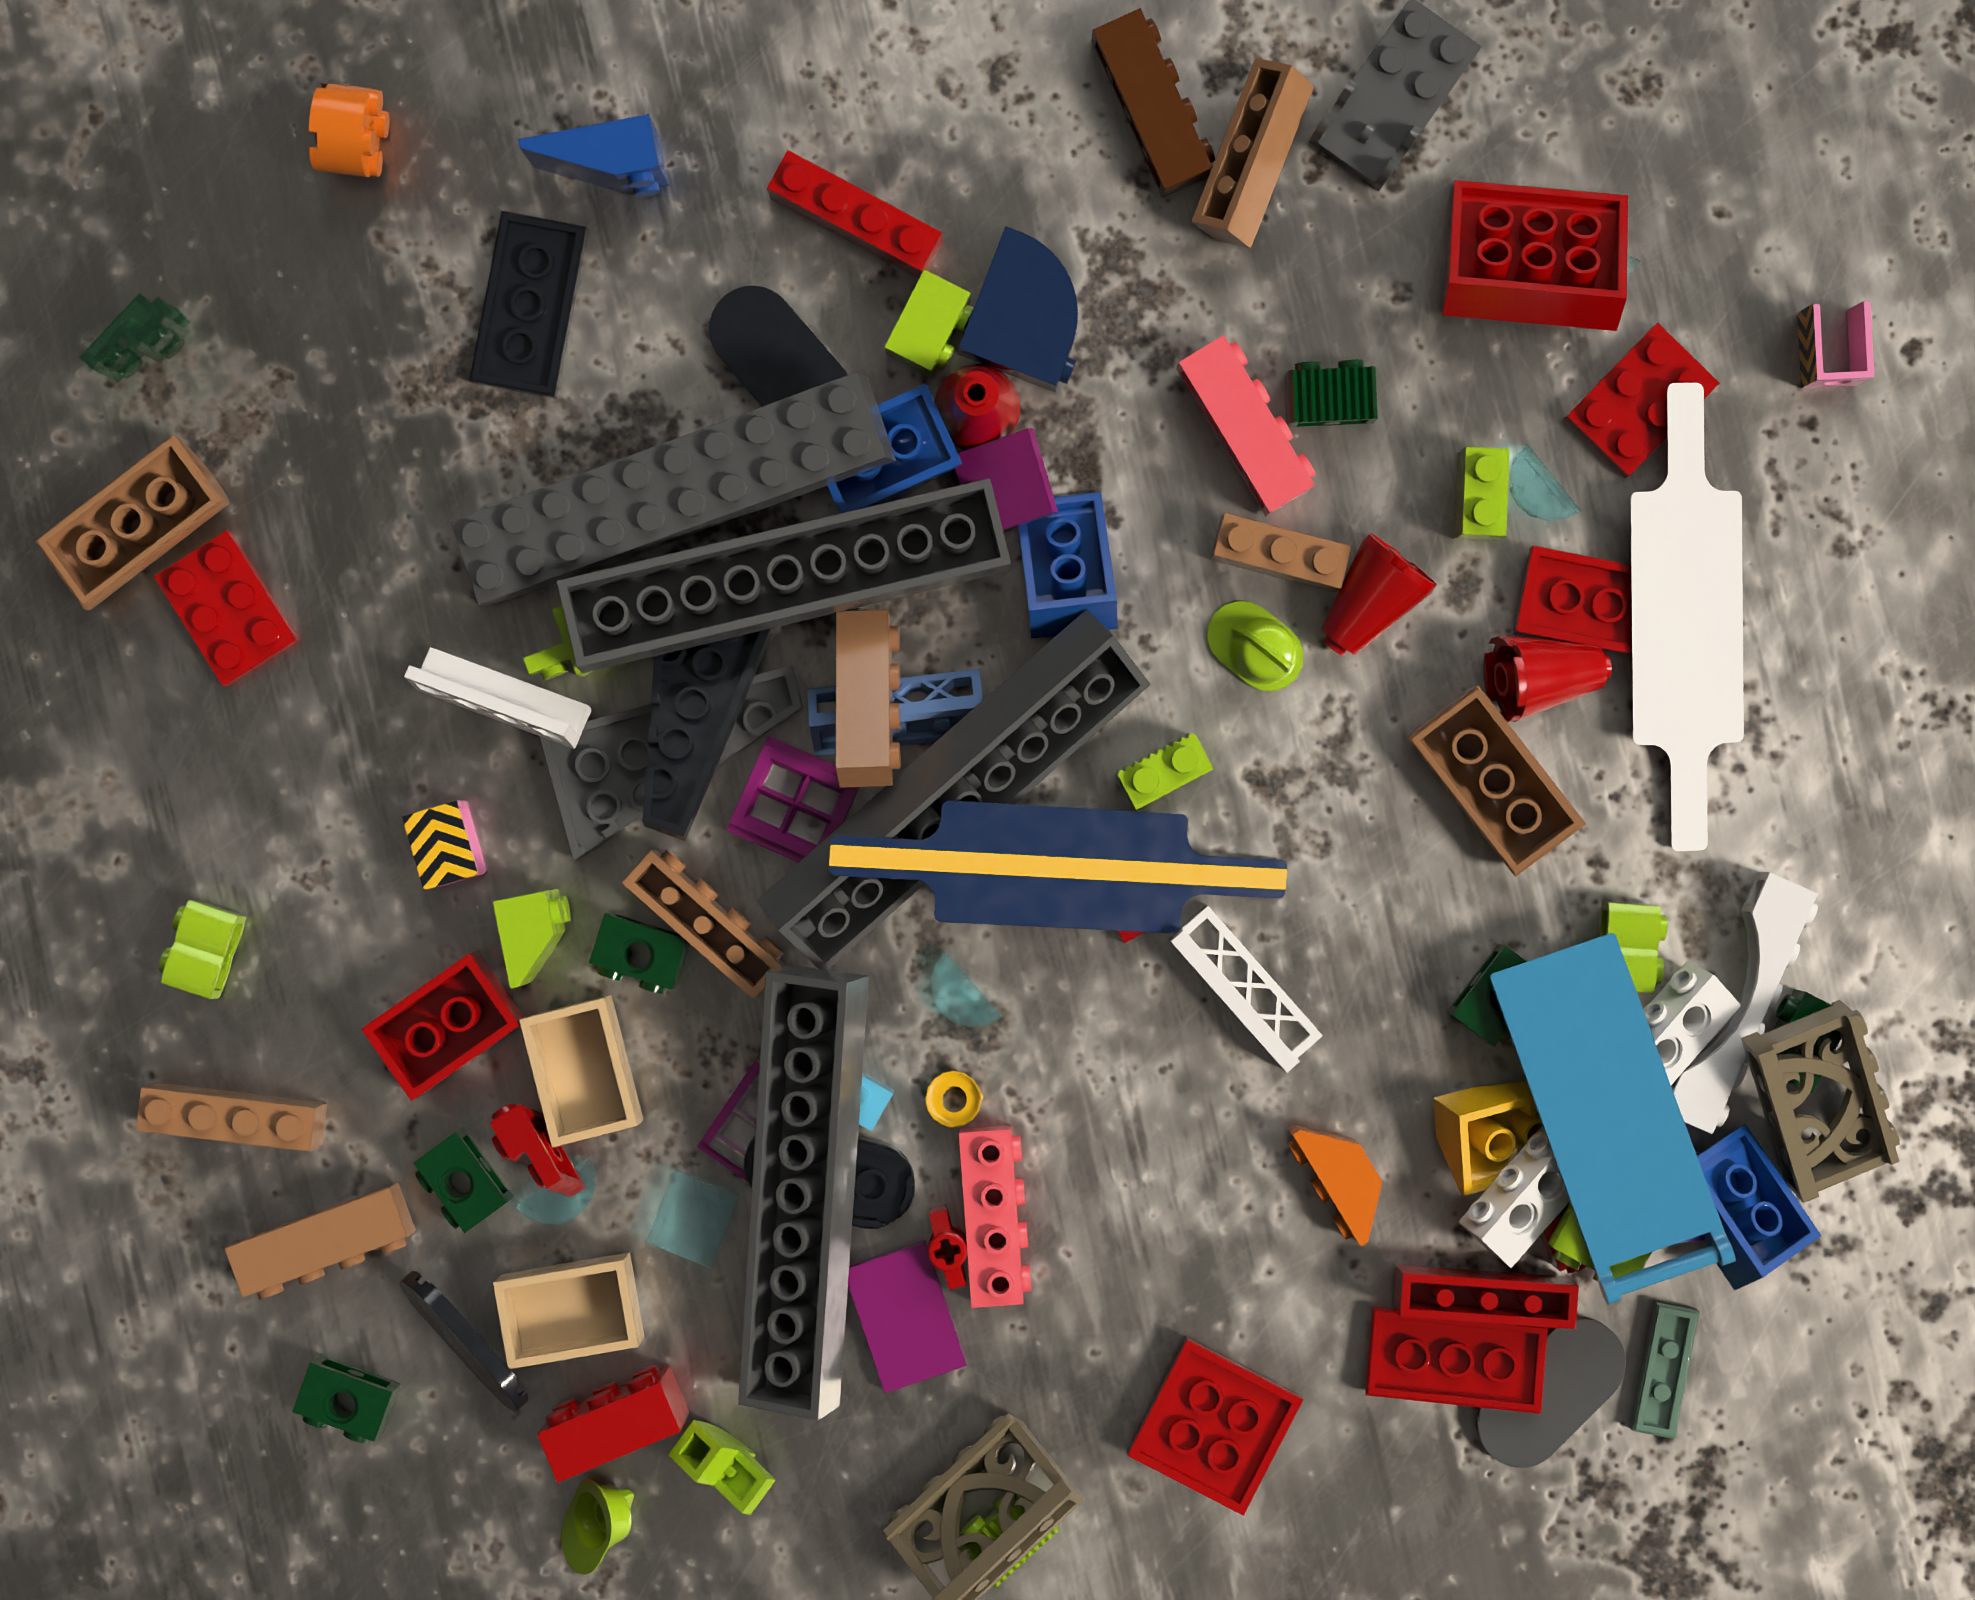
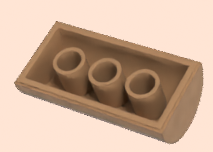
M173 434L37 538L35 542L83 609L90 611L229 505V499L218 481L198 456L181 439Z
M1479 685L1473 686L1448 703L1408 737L1411 744L1515 877L1586 825L1585 821Z

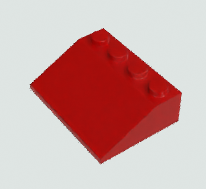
M1454 180L1444 272L1442 315L1617 331L1627 300L1628 195Z

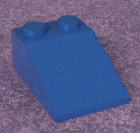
M649 114L518 139L521 151L532 166L540 170L626 194L633 193L635 197L652 196L660 192L659 187L669 186L660 136Z
M926 383L878 405L896 461L827 485L840 514L892 502L962 465Z
M1101 492L1054 497L1058 509L1057 513L1018 525L1031 639L1057 636L1086 609L1107 630L1118 629L1117 598Z
M1746 1124L1740 1126L1697 1155L1722 1226L1735 1254L1736 1261L1724 1266L1719 1262L1716 1263L1734 1291L1765 1277L1822 1236ZM1703 1234L1707 1247L1712 1246L1710 1234Z

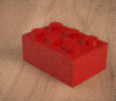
M476 951L467 954L361 1028V1030L409 1099L413 1101L520 1028L519 1020L525 1016L481 953Z
M656 1364L647 1366L633 1373V1379L618 1387L617 1382L612 1381L592 1391L593 1396L581 1403H578L576 1398H571L552 1408L553 1413L545 1417L546 1422L538 1431L537 1436L557 1483L681 1432L690 1412L670 1365L658 1370Z

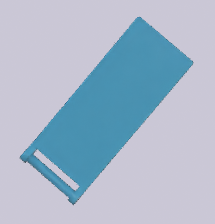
M1610 933L1491 974L1489 977L1593 1264L1601 1293L1607 1305L1620 1301L1621 1295L1719 1262L1724 1266L1735 1262L1736 1258L1733 1248L1722 1226L1616 935ZM1706 1233L1710 1234L1712 1246L1617 1278H1613L1609 1266Z

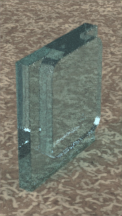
M675 1169L646 1243L711 1268L740 1194Z

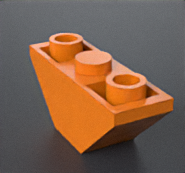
M1298 1125L1292 1126L1288 1130L1294 1140L1287 1143L1300 1166L1307 1162L1309 1163L1316 1175L1315 1178L1310 1180V1183L1323 1203L1328 1200L1332 1201L1339 1213L1332 1219L1344 1239L1348 1240L1353 1237L1361 1247L1369 1240L1383 1181L1361 1145L1355 1139Z

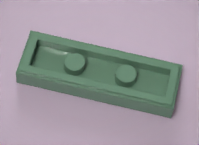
M1653 1301L1629 1425L1632 1431L1675 1439L1699 1310Z

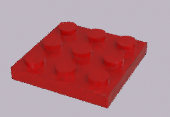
M1186 1337L1127 1450V1456L1244 1516L1299 1410L1303 1398L1295 1392Z

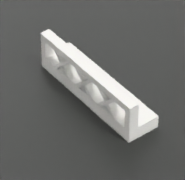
M431 647L421 669L409 665L404 676L419 692L573 749L576 748L592 710L587 704Z
M1208 905L1168 939L1285 1072H1289L1300 1062L1298 1057L1323 1036ZM1206 919L1218 930L1217 949H1202L1189 936ZM1224 938L1236 951L1223 950ZM1206 954L1217 955L1216 966ZM1223 955L1241 956L1247 963L1246 982L1229 981L1223 975ZM1252 970L1264 983L1252 982ZM1235 987H1246L1245 998ZM1251 988H1267L1276 996L1275 1014L1257 1013L1250 1005ZM1281 1003L1292 1015H1280ZM1263 1019L1274 1020V1030ZM1280 1020L1298 1021L1309 1034L1290 1050L1279 1038Z

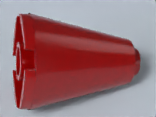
M971 364L960 367L942 381L935 396L934 402L952 442L961 449L968 450L1010 435L1018 424L1020 399L1017 389L1003 372L994 367L983 364ZM972 396L984 397L980 401H973L970 399V397Z
M1369 533L1363 539L1342 587L1338 591L1321 627L1322 631L1326 634L1323 642L1341 656H1344L1347 651L1356 655L1432 594L1437 583L1413 562L1410 563L1402 557L1395 548L1373 533Z
M1502 635L1491 638L1489 644H1495L1493 652L1485 653L1484 683L1487 697L1490 701H1497L1501 710L1500 713L1507 722L1522 720L1602 689L1612 672L1609 656L1603 653L1599 646Z

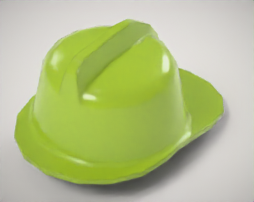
M1235 601L1224 605L1214 613L1208 625L1207 635L1211 652L1223 665L1247 684L1258 690L1274 692L1286 688L1298 677L1303 667L1304 657L1301 642L1291 629L1267 610L1252 602Z
M591 1479L583 1480L578 1485L575 1496L565 1513L561 1525L563 1554L568 1565L576 1573L586 1575L594 1572L600 1565L608 1548L622 1541L629 1534L632 1523L630 1508L634 1498L631 1490H620L618 1487L609 1484L598 1485Z

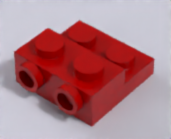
M509 1104L492 1114L493 1121L490 1122V1125L496 1134L492 1137V1142L504 1160L509 1158L510 1161L527 1166L531 1177L540 1188L545 1186L546 1189L570 1197L586 1188L563 1145L552 1148L543 1113L521 1104L517 1106Z

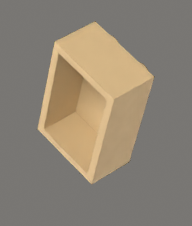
M612 995L529 1015L519 1020L552 1148L635 1127L644 1120Z
M630 1252L505 1273L493 1282L506 1361L510 1369L639 1347L645 1338Z

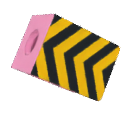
M1862 301L1847 311L1850 372L1823 373L1820 304H1811L1798 312L1801 388L1857 386L1874 378L1870 301Z
M457 800L402 816L424 889L439 888L487 873L486 863L467 801Z

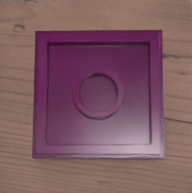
M1027 428L958 453L962 465L955 468L960 485L990 478L1003 531L1058 512L1033 428Z

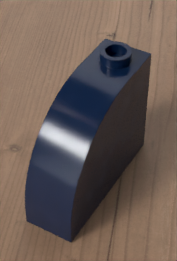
M1005 226L958 350L959 356L994 367L1001 372L1056 392L1059 382L1068 384L1076 363V359L1069 356L1076 335L1078 307L1075 289L1070 276L1060 260L1044 244L1023 232Z

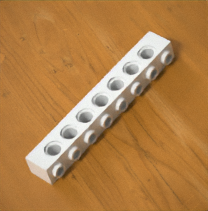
M1687 961L1672 976L1671 980L1652 1002L1643 1009L1671 1085L1741 1006L1712 973L1690 961ZM1543 1126L1528 1140L1523 1149L1499 1173L1494 1182L1458 1221L1488 1251L1510 1268L1514 1266L1570 1202Z

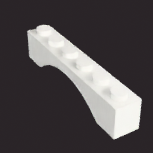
M1758 871L1741 910L1747 931L1748 943L1746 981L1739 999L1741 1006L1732 1015L1716 1038L1697 1055L1671 1085L1684 1122L1713 1134L1716 1126L1721 1127L1726 1121L1730 1111V1104L1727 1103L1733 1087L1737 1088L1740 1086L1748 1068V1065L1744 1063L1747 1056L1741 1038L1758 1032L1760 1035L1764 1034L1765 1024L1762 1023L1768 1007L1773 1008L1780 998L1783 985L1779 982L1785 968H1790L1798 957L1800 944L1797 941L1803 927L1808 928L1815 918L1818 906L1814 902L1818 893L1770 872Z

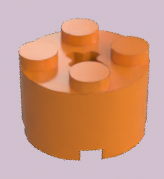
M320 83L322 88L317 87L314 92L309 116V132L315 133V141L317 143V147L309 146V157L313 170L362 177H379L383 166L382 151L379 150L380 137L387 138L390 124L389 112L382 111V91L369 87Z

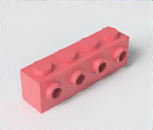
M1223 335L1181 360L1176 370L1266 517L1314 487L1315 484L1311 478L1316 474L1307 457L1303 453L1297 456L1290 445L1289 440L1293 436L1281 416L1274 418L1266 403L1270 401V397L1259 379L1252 381L1243 366L1248 364L1240 346L1235 341L1229 344Z
M1011 1125L959 1128L971 1308L1024 1304L1023 1292L1032 1290L1030 1265L1021 1266L1020 1248H1028L1027 1222H1018L1017 1205H1025L1023 1178L1015 1179L1014 1162L1022 1161L1020 1135L1011 1134Z

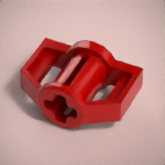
M947 1204L930 1208L929 1216L933 1229L928 1247L930 1262L937 1269L944 1271L949 1290L966 1286L967 1279L963 1267L967 1256L966 1236L959 1227L952 1225Z

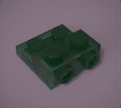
M139 293L79 358L92 370L120 382L123 378H130L141 368L143 364L141 358L144 355L160 363L165 358L171 359L177 355L185 345L184 338L190 333L186 327L191 321L172 304L169 305L161 297L157 296L153 301Z

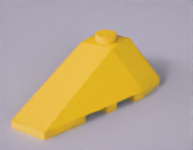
M1526 1081L1471 1087L1433 1098L1436 1138L1458 1189L1464 1196L1487 1190L1499 1173L1508 1166L1527 1144L1528 1140L1542 1127Z

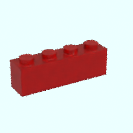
M789 150L786 151L767 187L771 200L917 278H920L924 269L929 270L943 244L941 231Z
M1396 1265L1393 1309L1400 1317L1576 1329L1579 1285L1566 1276Z

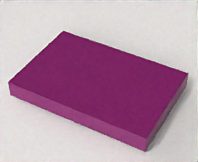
M926 1240L849 1266L848 1286L884 1393L967 1366V1361L935 1266L931 1264L928 1257Z

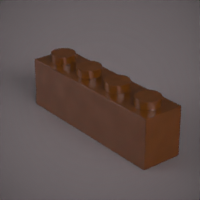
M1141 8L1093 29L1091 42L1161 197L1164 198L1208 178L1212 170L1211 163L1215 161L1212 147L1206 137L1199 139L1193 123L1197 122L1194 107L1188 97L1181 99L1175 85L1180 81L1177 70L1170 57L1167 59L1162 57L1157 46L1162 40L1152 18L1146 20Z

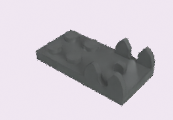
M1408 0L1354 78L1345 86L1332 109L1323 117L1309 142L1377 191H1380L1482 46L1417 0Z

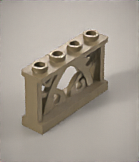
M1841 1000L1831 1003L1832 1006L1762 1035L1755 1032L1741 1038L1784 1180L1803 1203L1819 1197L1818 1192L1884 1164L1889 1163L1893 1165L1899 1162L1895 1146L1900 1145V1139L1895 1127L1887 1119L1885 1110L1889 1108V1101L1882 1087L1877 1084L1874 1073L1879 1071L1878 1063L1872 1051L1866 1047L1863 1037L1868 1034L1867 1025L1858 1010L1852 1011ZM1833 1030L1839 1031L1842 1040L1840 1048L1831 1051L1829 1048L1831 1040L1827 1038L1819 1047V1056L1813 1055L1814 1044L1819 1036ZM1802 1044V1054L1776 1055L1777 1053H1780L1784 1050ZM1847 1061L1849 1063L1850 1070L1843 1066V1064ZM1798 1072H1802L1799 1088L1795 1091H1787L1786 1084L1790 1080L1796 1079L1800 1083ZM1814 1074L1831 1078L1847 1087L1842 1104L1828 1127L1815 1116L1809 1114L1795 1115L1793 1111L1808 1097L1813 1086ZM1808 1127H1815L1821 1133L1819 1138H1817L1812 1132L1811 1137L1807 1140H1802L1801 1134ZM1862 1128L1868 1129L1870 1141L1867 1146L1853 1152H1847L1840 1147L1839 1144L1844 1138L1852 1144H1862L1856 1139V1133ZM1832 1152L1838 1157L1816 1166Z
M1011 1414L1000 1416L990 1422L984 1430L985 1435L973 1446L965 1447L958 1452L952 1461L953 1465L941 1476L938 1475L930 1479L922 1487V1494L912 1504L898 1509L890 1517V1524L882 1531L885 1538L891 1542L931 1595L932 1600H978L1086 1499L1027 1429L1024 1422ZM1010 1443L1019 1444L1024 1451V1465L1017 1477L1011 1476L1016 1467V1461L1012 1454H1010V1458L1005 1464H999L997 1459L998 1455ZM1036 1463L1054 1484L1047 1492L1027 1482ZM986 1467L988 1473H980ZM980 1490L1007 1491L999 1507V1524L1003 1533L996 1540L979 1533H969L959 1537L960 1516L967 1493ZM1017 1495H1020L1022 1497L1017 1500L1014 1506H1023L1025 1513L1014 1521L1010 1517V1509ZM944 1506L943 1513L941 1514L938 1511ZM927 1521H930L933 1525V1531L929 1536L923 1538L930 1542L941 1541L942 1547L930 1553H923L914 1544V1534ZM978 1543L981 1546L982 1552L973 1561L969 1557L971 1549H966L961 1553L960 1549L964 1546ZM944 1559L951 1582L944 1587L928 1564Z

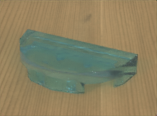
M1525 444L1513 458L1510 471V492L1517 505L1529 516L1547 521L1565 520L1580 512L1581 509L1531 447Z
M945 951L935 964L931 978L933 1000L940 1012L952 1022L969 1027L986 1026L1003 1017Z
M590 1157L574 1166L586 1187L585 1189L570 1197L552 1192L544 1186L515 1207L526 1218L534 1219L543 1224L560 1225L576 1218L589 1205L596 1189V1171Z

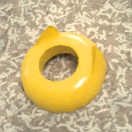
M950 1071L942 1073L931 1082L927 1089L925 1100L927 1110L932 1118L948 1129L964 1126L975 1118L983 1102V1094L975 1080L965 1073ZM952 1087L961 1088L967 1097L965 1107L958 1112H950L943 1104L945 1092Z

